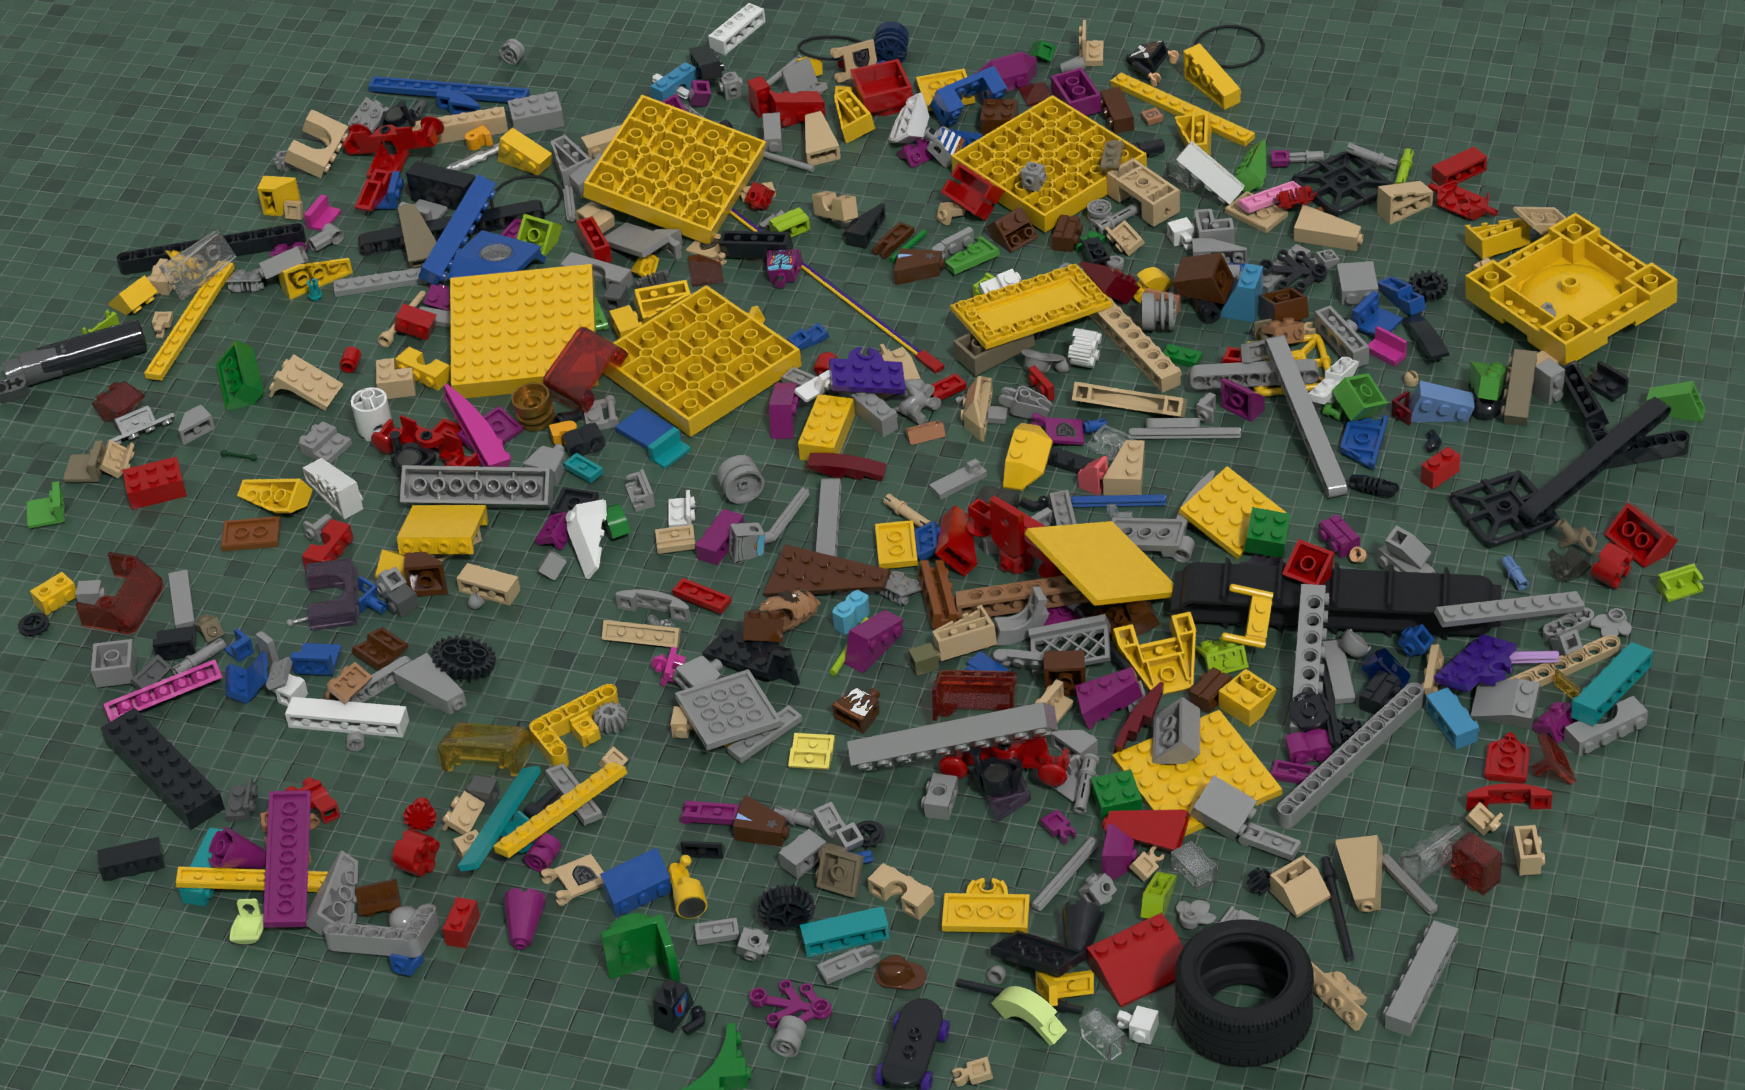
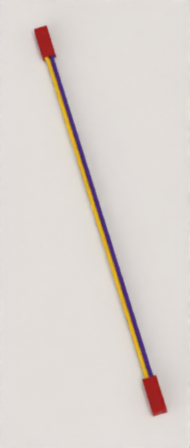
M732 208L729 214L750 230L762 231ZM803 262L801 268L911 351L917 361L935 374L945 369L944 364L925 350L920 351Z

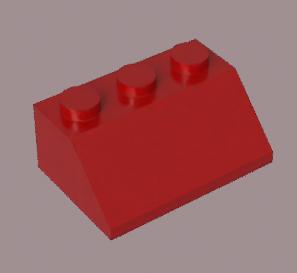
M1628 502L1604 533L1618 546L1635 554L1634 559L1645 568L1666 557L1678 541L1676 537L1639 507Z

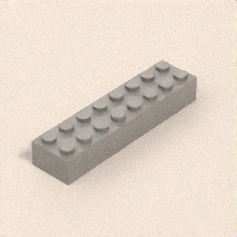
M402 465L400 503L405 507H412V505H486V508L552 509L554 472L550 468Z

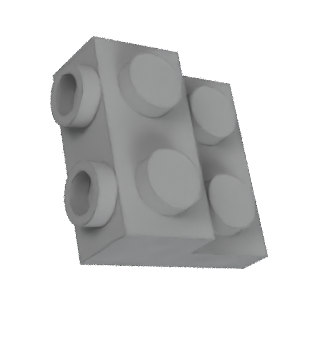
M322 421L319 425H313L310 433L302 435L298 443L301 454L315 460L323 458L331 464L352 445V440L337 433L336 427Z

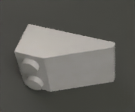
M1505 679L1495 682L1496 686L1478 683L1470 715L1472 719L1532 730L1540 695V682L1523 679Z

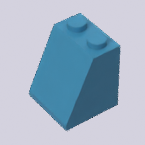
M1255 264L1244 265L1231 287L1226 303L1221 308L1220 317L1255 322L1260 309L1258 295L1263 294V266Z

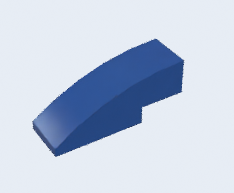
M440 88L436 94L438 109L450 110V115L480 110V104L460 92Z
M1393 276L1377 282L1378 288L1403 312L1412 316L1426 309L1424 296L1413 292L1411 284Z

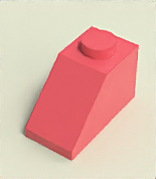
M1106 456L1088 463L1079 471L1077 478L1080 489L1097 496L1103 491V477L1108 471Z

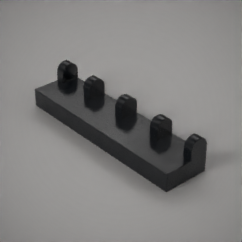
M1052 446L1047 465L1078 474L1081 469L1095 459Z

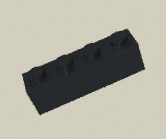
M708 44L689 48L691 63L697 68V72L703 81L723 77V62L720 61V58L717 57V54L714 53V50Z
M722 231L719 240L720 250L726 254L724 258L767 259V251L791 250L794 247L790 232Z
M1576 360L1562 366L1565 369L1564 383L1586 422L1589 419L1596 418L1601 420L1604 426L1609 424L1603 408Z

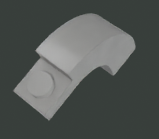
M1040 586L1032 587L1028 604L1021 612L1010 617L994 618L996 646L1010 645L1029 638L1028 629L1044 625L1049 613L1046 609L1047 598Z
M832 802L813 810V815L821 827L822 835L827 843L848 848V852L863 845L864 838L856 824L853 822L845 825Z

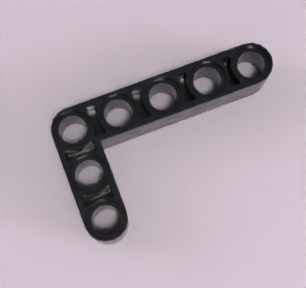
M1596 418L1589 419L1586 422L1585 440L1589 448H1592L1608 435L1603 422ZM1677 430L1645 436L1606 469L1686 455L1689 449L1690 434L1684 430Z

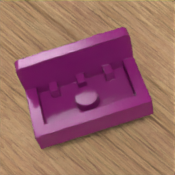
M922 137L915 140L916 143L913 145H904L901 147L902 150L897 152L898 158L907 159L910 168L934 158L927 150L930 142L929 139Z
M431 284L424 304L432 308L451 311L450 289L442 284L438 286Z
M1553 703L1532 725L1535 733H1551L1554 742L1560 743L1564 739L1565 727L1579 721L1571 718V703Z

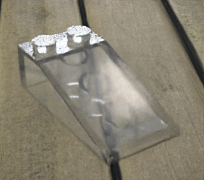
M216 229L159 266V268L182 301L200 289L237 256L220 231Z

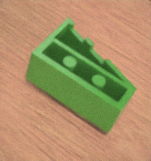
M1470 361L1468 384H1471V388L1474 389V393L1478 398L1497 401L1505 388L1508 366H1503V363L1500 362L1488 364Z

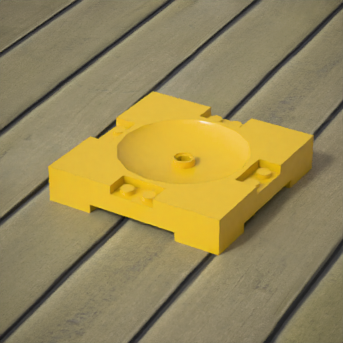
M1574 213L1549 227L1547 235L1497 263L1495 260H1491L1465 275L1466 299L1502 324L1507 321L1527 335L1529 343L1539 350L1545 351L1564 366L1574 360L1578 361L1607 344L1609 336L1629 324L1637 326L1676 303L1678 279L1652 262L1646 265L1600 235V228L1579 214ZM1578 261H1583V262H1584V263H1581V264H1571V263H1575V262H1578ZM1545 302L1553 305L1556 317L1541 308Z

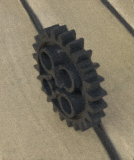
M455 635V638L450 636L447 639L441 638V642L436 641V645H433L431 658H433L432 663H436L435 667H441V672L447 671V675L454 674V678L461 676L462 679H465V676H467L471 680L473 676L480 679V675L486 677L487 673H491L492 669H494L496 661L495 651H492V647H487V643L481 644L480 639L476 641L473 640V637L467 639L465 635L462 638H459L457 635Z

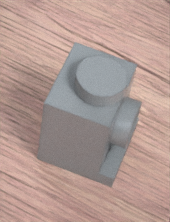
M1577 629L1557 632L1554 638L1549 639L1553 651H1559V655H1567L1583 648Z

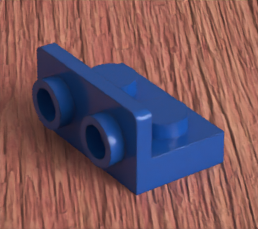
M935 521L914 530L917 557L920 561L935 555L940 527Z

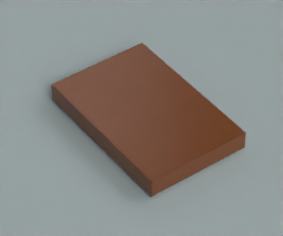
M280 516L224 521L221 543L222 552L279 547Z

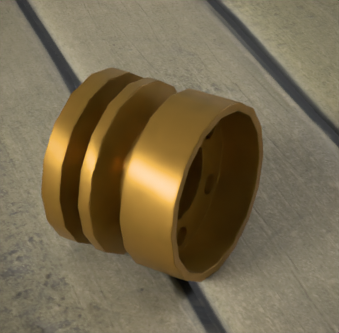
M538 382L523 384L513 392L511 399L518 423L524 430L540 431L553 423L556 414L549 390L544 384Z

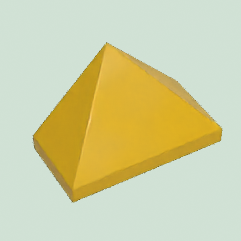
M652 253L645 258L639 257L631 268V272L639 277H644L648 274L651 276V273L656 272L659 258Z

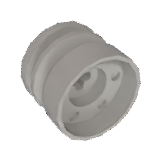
M1161 292L1160 301H1156L1154 293H1142V330L1154 331L1156 322H1160L1161 330H1165V322H1169V330H1174L1176 302L1173 292H1169V301H1164V292Z

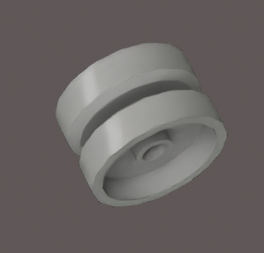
M737 455L727 459L722 463L717 472V481L726 497L736 504L752 501L758 497L765 485L764 478L755 462L746 455Z

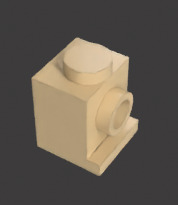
M674 706L670 724L672 738H688L689 732L693 730V727L681 707Z

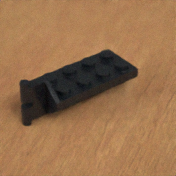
M725 628L702 652L706 659L711 661L718 659L723 665L742 671L749 669L751 674L766 679L781 678L792 682L793 685L800 684L791 650L768 641L743 640V633Z

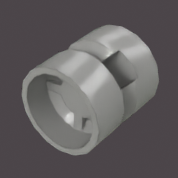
M795 1016L782 1017L776 1029L777 1033L774 1035L771 1043L773 1051L787 1058L797 1056L802 1044L801 1041L807 1030L805 1022Z

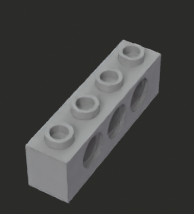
M1331 305L1315 311L1314 328L1341 357H1350L1352 360L1359 361L1358 367L1369 363V346Z

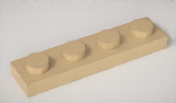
M603 620L602 639L679 648L681 628Z

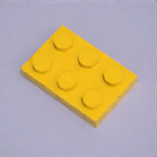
M913 520L875 524L879 567L889 569L918 566Z

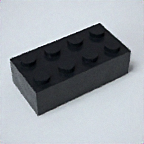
M416 161L406 172L411 200L418 201L421 199L446 206L448 209L455 211L475 180V175Z

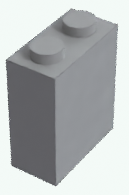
M296 246L259 263L261 266L259 271L262 277L273 279L286 269L298 264H306L310 261L304 247Z
M1373 261L1337 264V282L1342 305L1359 304L1372 291L1378 293Z
M1213 775L1194 805L1190 815L1234 841L1237 835L1241 836L1247 828V825H1245L1246 820H1252L1257 812V809L1254 808L1257 800Z

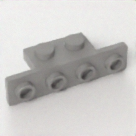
M149 405L115 419L114 421L121 435L110 440L121 445L123 440L129 439L130 441L139 437V433L144 431L146 434L156 430L155 427L158 425L166 426L171 424L175 414L171 413L155 420Z

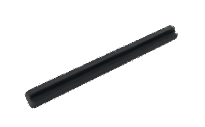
M1321 663L1324 664V676H1320L1319 682H1323V692L1321 695L1327 699L1330 706V716L1326 722L1329 744L1332 745V748H1336L1342 744L1328 668L1325 666V663Z

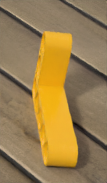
M613 684L602 685L533 720L529 724L533 744L552 767L562 763L566 767L569 765L567 747L559 738L571 732L569 720L586 711L591 719L594 720L593 714L597 710L598 705L603 706L604 702L610 704L612 701L615 704L619 703L616 686Z

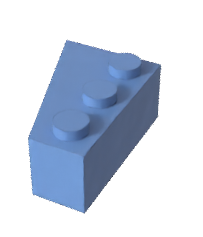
M1419 381L1407 408L1412 412L1411 422L1468 421L1474 410V397L1471 392Z

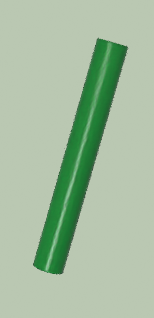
M922 229L901 248L911 249L927 235L926 230ZM899 250L889 257L891 263L897 261Z

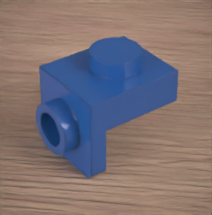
M393 953L389 956L392 972L411 976L424 962L422 954L415 958Z

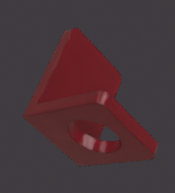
M1406 391L1392 399L1391 414L1409 426L1411 425L1412 412L1407 408L1410 392ZM1405 398L1403 404H1401L1400 401Z

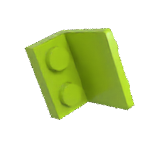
M1220 637L1217 641L1207 640L1195 646L1196 651L1205 657L1207 672L1213 667L1222 673L1249 668L1243 644L1224 641Z

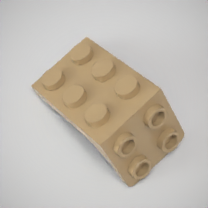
M293 354L290 360L286 359L281 367L282 370L276 372L273 377L275 381L272 382L268 390L271 391L269 394L270 398H273L279 389L290 390L326 411L341 390L343 383Z

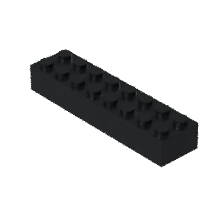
M135 707L101 727L106 744L190 830L225 809L220 792Z

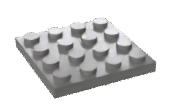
M749 669L675 692L676 701L707 750L782 726V720Z

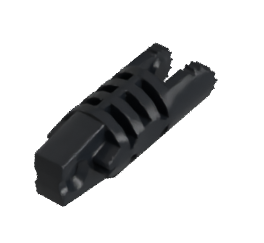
M1352 474L1349 479V487L1378 496L1392 497L1400 489L1399 484L1368 475Z

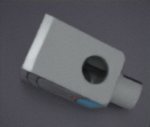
M757 522L730 524L728 553L734 564L763 555L764 545L774 542L773 532H764Z

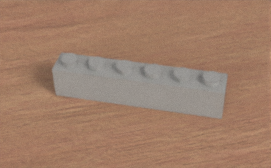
M1435 920L1430 928H1426L1423 942L1418 943L1416 947L1415 958L1410 959L1406 975L1403 974L1400 978L1398 991L1394 990L1392 994L1391 1005L1386 1006L1382 1018L1385 1019V1029L1408 1037L1411 1036L1458 943L1459 928Z

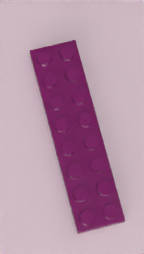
M269 791L264 928L306 927L311 791Z

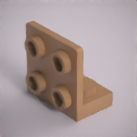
M356 662L350 666L347 665L340 672V676L334 677L328 682V688L324 694L325 700L338 698L342 703L346 704L372 680L373 676Z

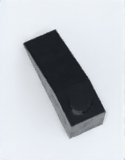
M881 203L851 221L844 231L846 245L863 249L867 248L886 218L885 204Z

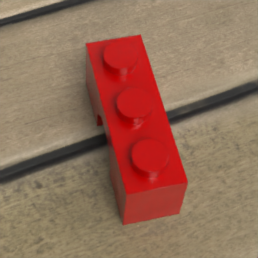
M333 519L329 520L321 531L324 545L311 544L302 555L305 570L325 575L332 568L334 562L353 540L350 524Z

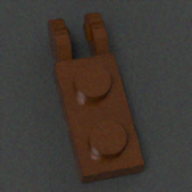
M899 222L879 239V242L873 247V254L878 255L881 253L882 258H888L892 251L897 249L915 233V228Z

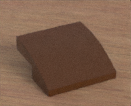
M381 627L368 633L366 641L353 646L352 654L375 669L380 670L396 660L408 648V643Z

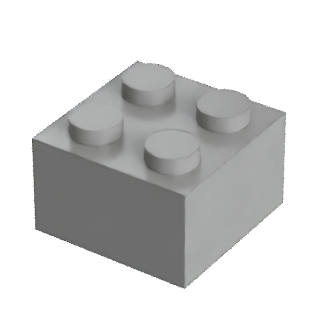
M133 640L94 643L91 673L96 688L130 684L131 679L136 675L137 653Z

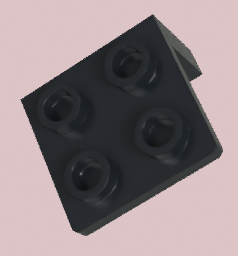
M196 626L158 631L157 639H153L155 655H159L163 660H169L195 654Z

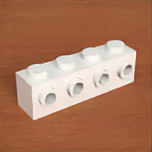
M748 3L708 36L710 48L726 55L766 22L764 9Z
M1193 141L1185 147L1176 159L1180 167L1183 169L1187 168L1192 172L1193 178L1205 183L1206 189L1218 194L1219 200L1223 203L1227 202L1230 205L1245 187L1243 183Z

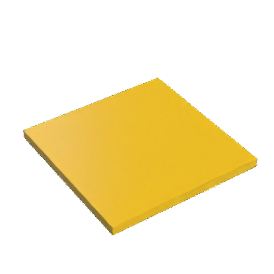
M1112 521L1027 528L1025 532L1026 536L1094 606L1172 598L1174 582Z

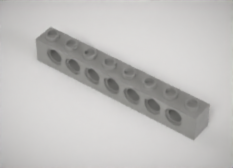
M1301 584L1293 698L1301 692L1313 691L1316 694H1322L1323 682H1319L1320 676H1324V664H1321V658H1325L1326 646H1322V640L1327 638V628H1323L1324 623H1328V611H1325V605H1329V593H1326V585ZM1309 641H1314V642H1316V643H1314V644H1309L1308 642H1309ZM1307 659H1313L1314 661L1309 662V661H1306V660H1307ZM1305 677H1312L1313 679L1308 680ZM1291 721L1290 734L1296 732H1308V730H1303L1295 726Z

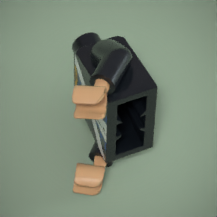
M1163 40L1139 45L1132 54L1126 55V62L1132 64L1134 71L1140 72L1146 78H1151L1150 84L1156 87L1157 82L1160 83L1161 77L1158 73L1152 74L1151 72H1155L1167 56H1169L1168 61L1175 64L1179 53L1175 50L1168 51L1169 49L1166 48Z

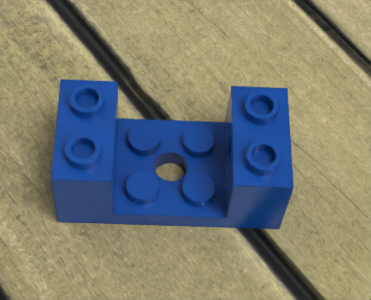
M992 66L936 90L930 107L941 126H953L958 122L964 108L961 101L962 98H970L977 94L982 104L984 99H1002L1007 86L995 66Z

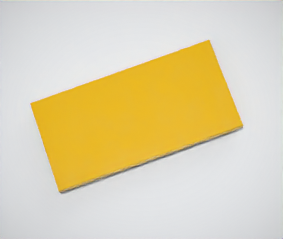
M1070 264L1067 267L1055 269L1046 274H1040L997 290H991L982 295H976L967 300H961L950 305V310L987 350L1113 307V302L1077 264Z

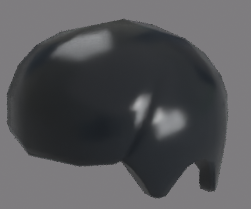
M1476 397L1474 399L1472 415L1484 421L1493 419L1499 414L1500 405L1498 400Z

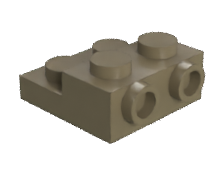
M831 843L826 844L820 849L818 855L820 865L815 875L817 879L816 887L853 898L857 897L864 856L848 852V848Z

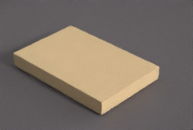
M1248 191L1225 208L1226 214L1264 233H1268L1288 217V211L1281 207L1278 208L1275 204L1247 213L1238 206V200L1254 195Z

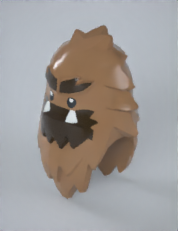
M799 588L792 592L786 590L777 596L769 597L760 604L759 610L771 611L778 609L780 613H784L783 632H786L814 616L821 602L807 590Z

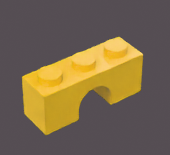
M408 347L395 358L396 369L412 368L415 381L437 391L451 380L450 365L437 359L425 365L423 353L411 347Z

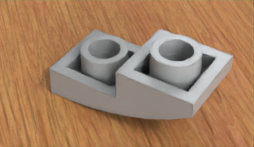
M1332 249L1316 252L1315 258H1310L1315 264H1324L1327 269L1340 262V258ZM1299 263L1302 267L1308 268L1304 263Z

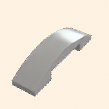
M643 589L624 590L615 594L619 609L636 612L638 607L671 613V619L688 623L691 621L689 606L669 594Z

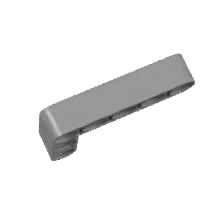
M424 904L417 909L406 928L330 923L324 927L323 931L327 947L331 951L390 956L393 953L415 958L424 952L440 924L435 905Z

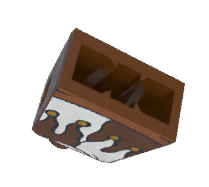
M854 688L832 704L834 718L864 734L879 714V691L871 688L866 693L859 688Z

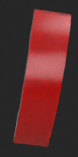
M1518 783L1494 784L1467 793L1466 811H1472L1479 802L1487 809L1488 804L1529 803L1530 809H1551L1553 794L1547 789L1533 785Z

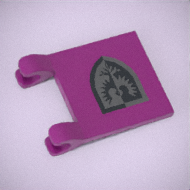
M1038 413L1032 415V419L1037 421H1031V424L1045 425V432L1052 439L1053 443L1084 445L1081 419L1050 418Z

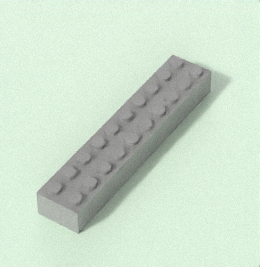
M1041 702L847 741L851 766L858 767V770L869 772L877 770V766L890 768L895 767L897 762L910 764L914 763L915 759L918 758L931 760L935 758L934 755L951 756L954 755V751L969 752L973 747H981V749L991 748L993 743L1006 745L1013 743L1014 739H1020V741L1031 740L1034 735L1047 737L1051 736L1052 732L1058 731L1055 707Z

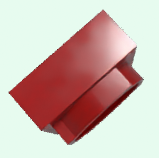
M899 59L850 70L853 90L860 102L872 115L886 116L900 113L903 106L906 105L907 99L913 96L912 85Z

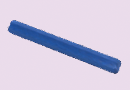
M1166 495L1072 496L1071 503L1072 507L1165 506Z

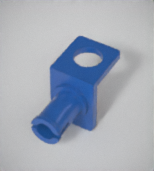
M360 576L358 578V588L365 594L358 600V612L362 613L368 607H371L380 614H384L388 607L387 603L377 598V586ZM363 583L366 584L370 590H367L364 587Z

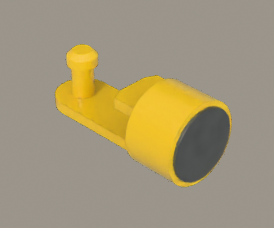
M682 855L679 863H672L669 866L668 872L673 888V900L677 914L682 918L692 919L699 917L706 911L707 900L700 881L690 878L689 872L686 869L692 862L690 856Z

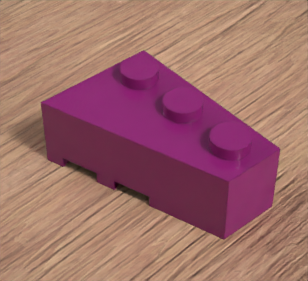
M775 383L769 403L771 439H793L797 408L799 407V400H801L794 393L797 383Z
M883 610L849 630L845 665L864 674L901 636L903 632V618Z
M1133 667L1075 686L1081 713L1089 730L1094 727V723L1102 718L1106 720L1111 717L1110 713L1118 708L1122 710L1143 697L1140 682Z

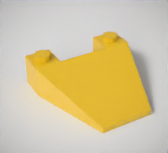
M1191 612L1171 616L1169 627L1173 638L1141 645L1138 643L1133 624L1113 628L1112 641L1114 646L1138 673L1142 684L1149 692L1159 682L1164 683L1163 695L1189 690L1193 685L1196 628Z

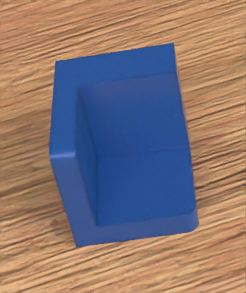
M237 628L234 630L236 641L226 647L225 652L239 663L254 653L251 639Z

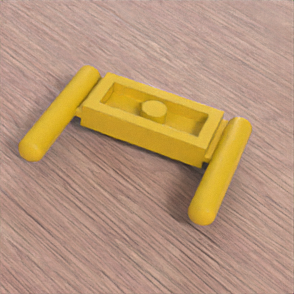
M1231 584L1229 586L1231 592L1249 595L1252 598L1245 637L1224 632L1221 636L1222 640L1264 649L1273 592Z

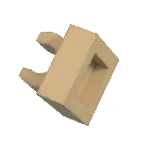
M286 200L284 202L286 219L301 220L304 218L302 201Z

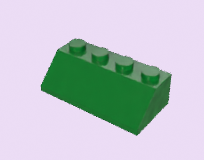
M235 340L216 363L226 410L254 405L264 393L254 348Z

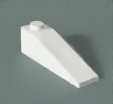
M603 499L576 504L566 515L567 530L586 579H590L599 569L602 551L599 543L601 537L604 536V530L601 527L602 521H606L607 516L606 500Z

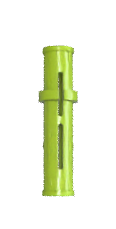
M1409 148L1404 149L1402 158L1399 160V169L1394 184L1406 183L1409 169L1413 165L1412 158L1414 156V151L1412 150L1410 154L1411 149Z

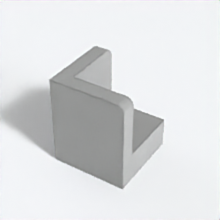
M549 549L540 563L538 571L552 580H556L567 560Z

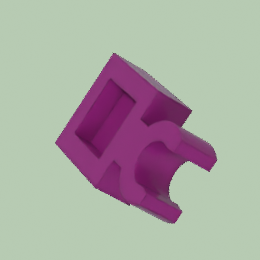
M1056 810L1041 819V825L1053 837L1059 834L1064 844L1068 843L1067 835L1072 836L1074 839L1076 838V830L1070 827V821L1060 811Z

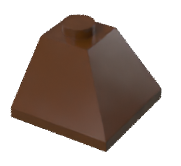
M426 552L405 553L404 571L407 585L417 593V597L448 594L443 563Z

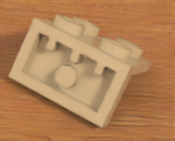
M1083 20V26H1079L1080 57H1083L1085 66H1103L1104 41H1087L1086 20Z

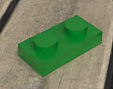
M1168 344L1163 351V354L1168 356L1172 363L1187 367L1198 365L1203 357L1202 351Z

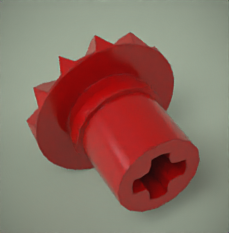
M423 797L415 799L413 804L405 809L403 815L404 823L409 826V829H414L417 832L420 830L427 832L429 828H433L437 819L436 811L431 806L430 801Z

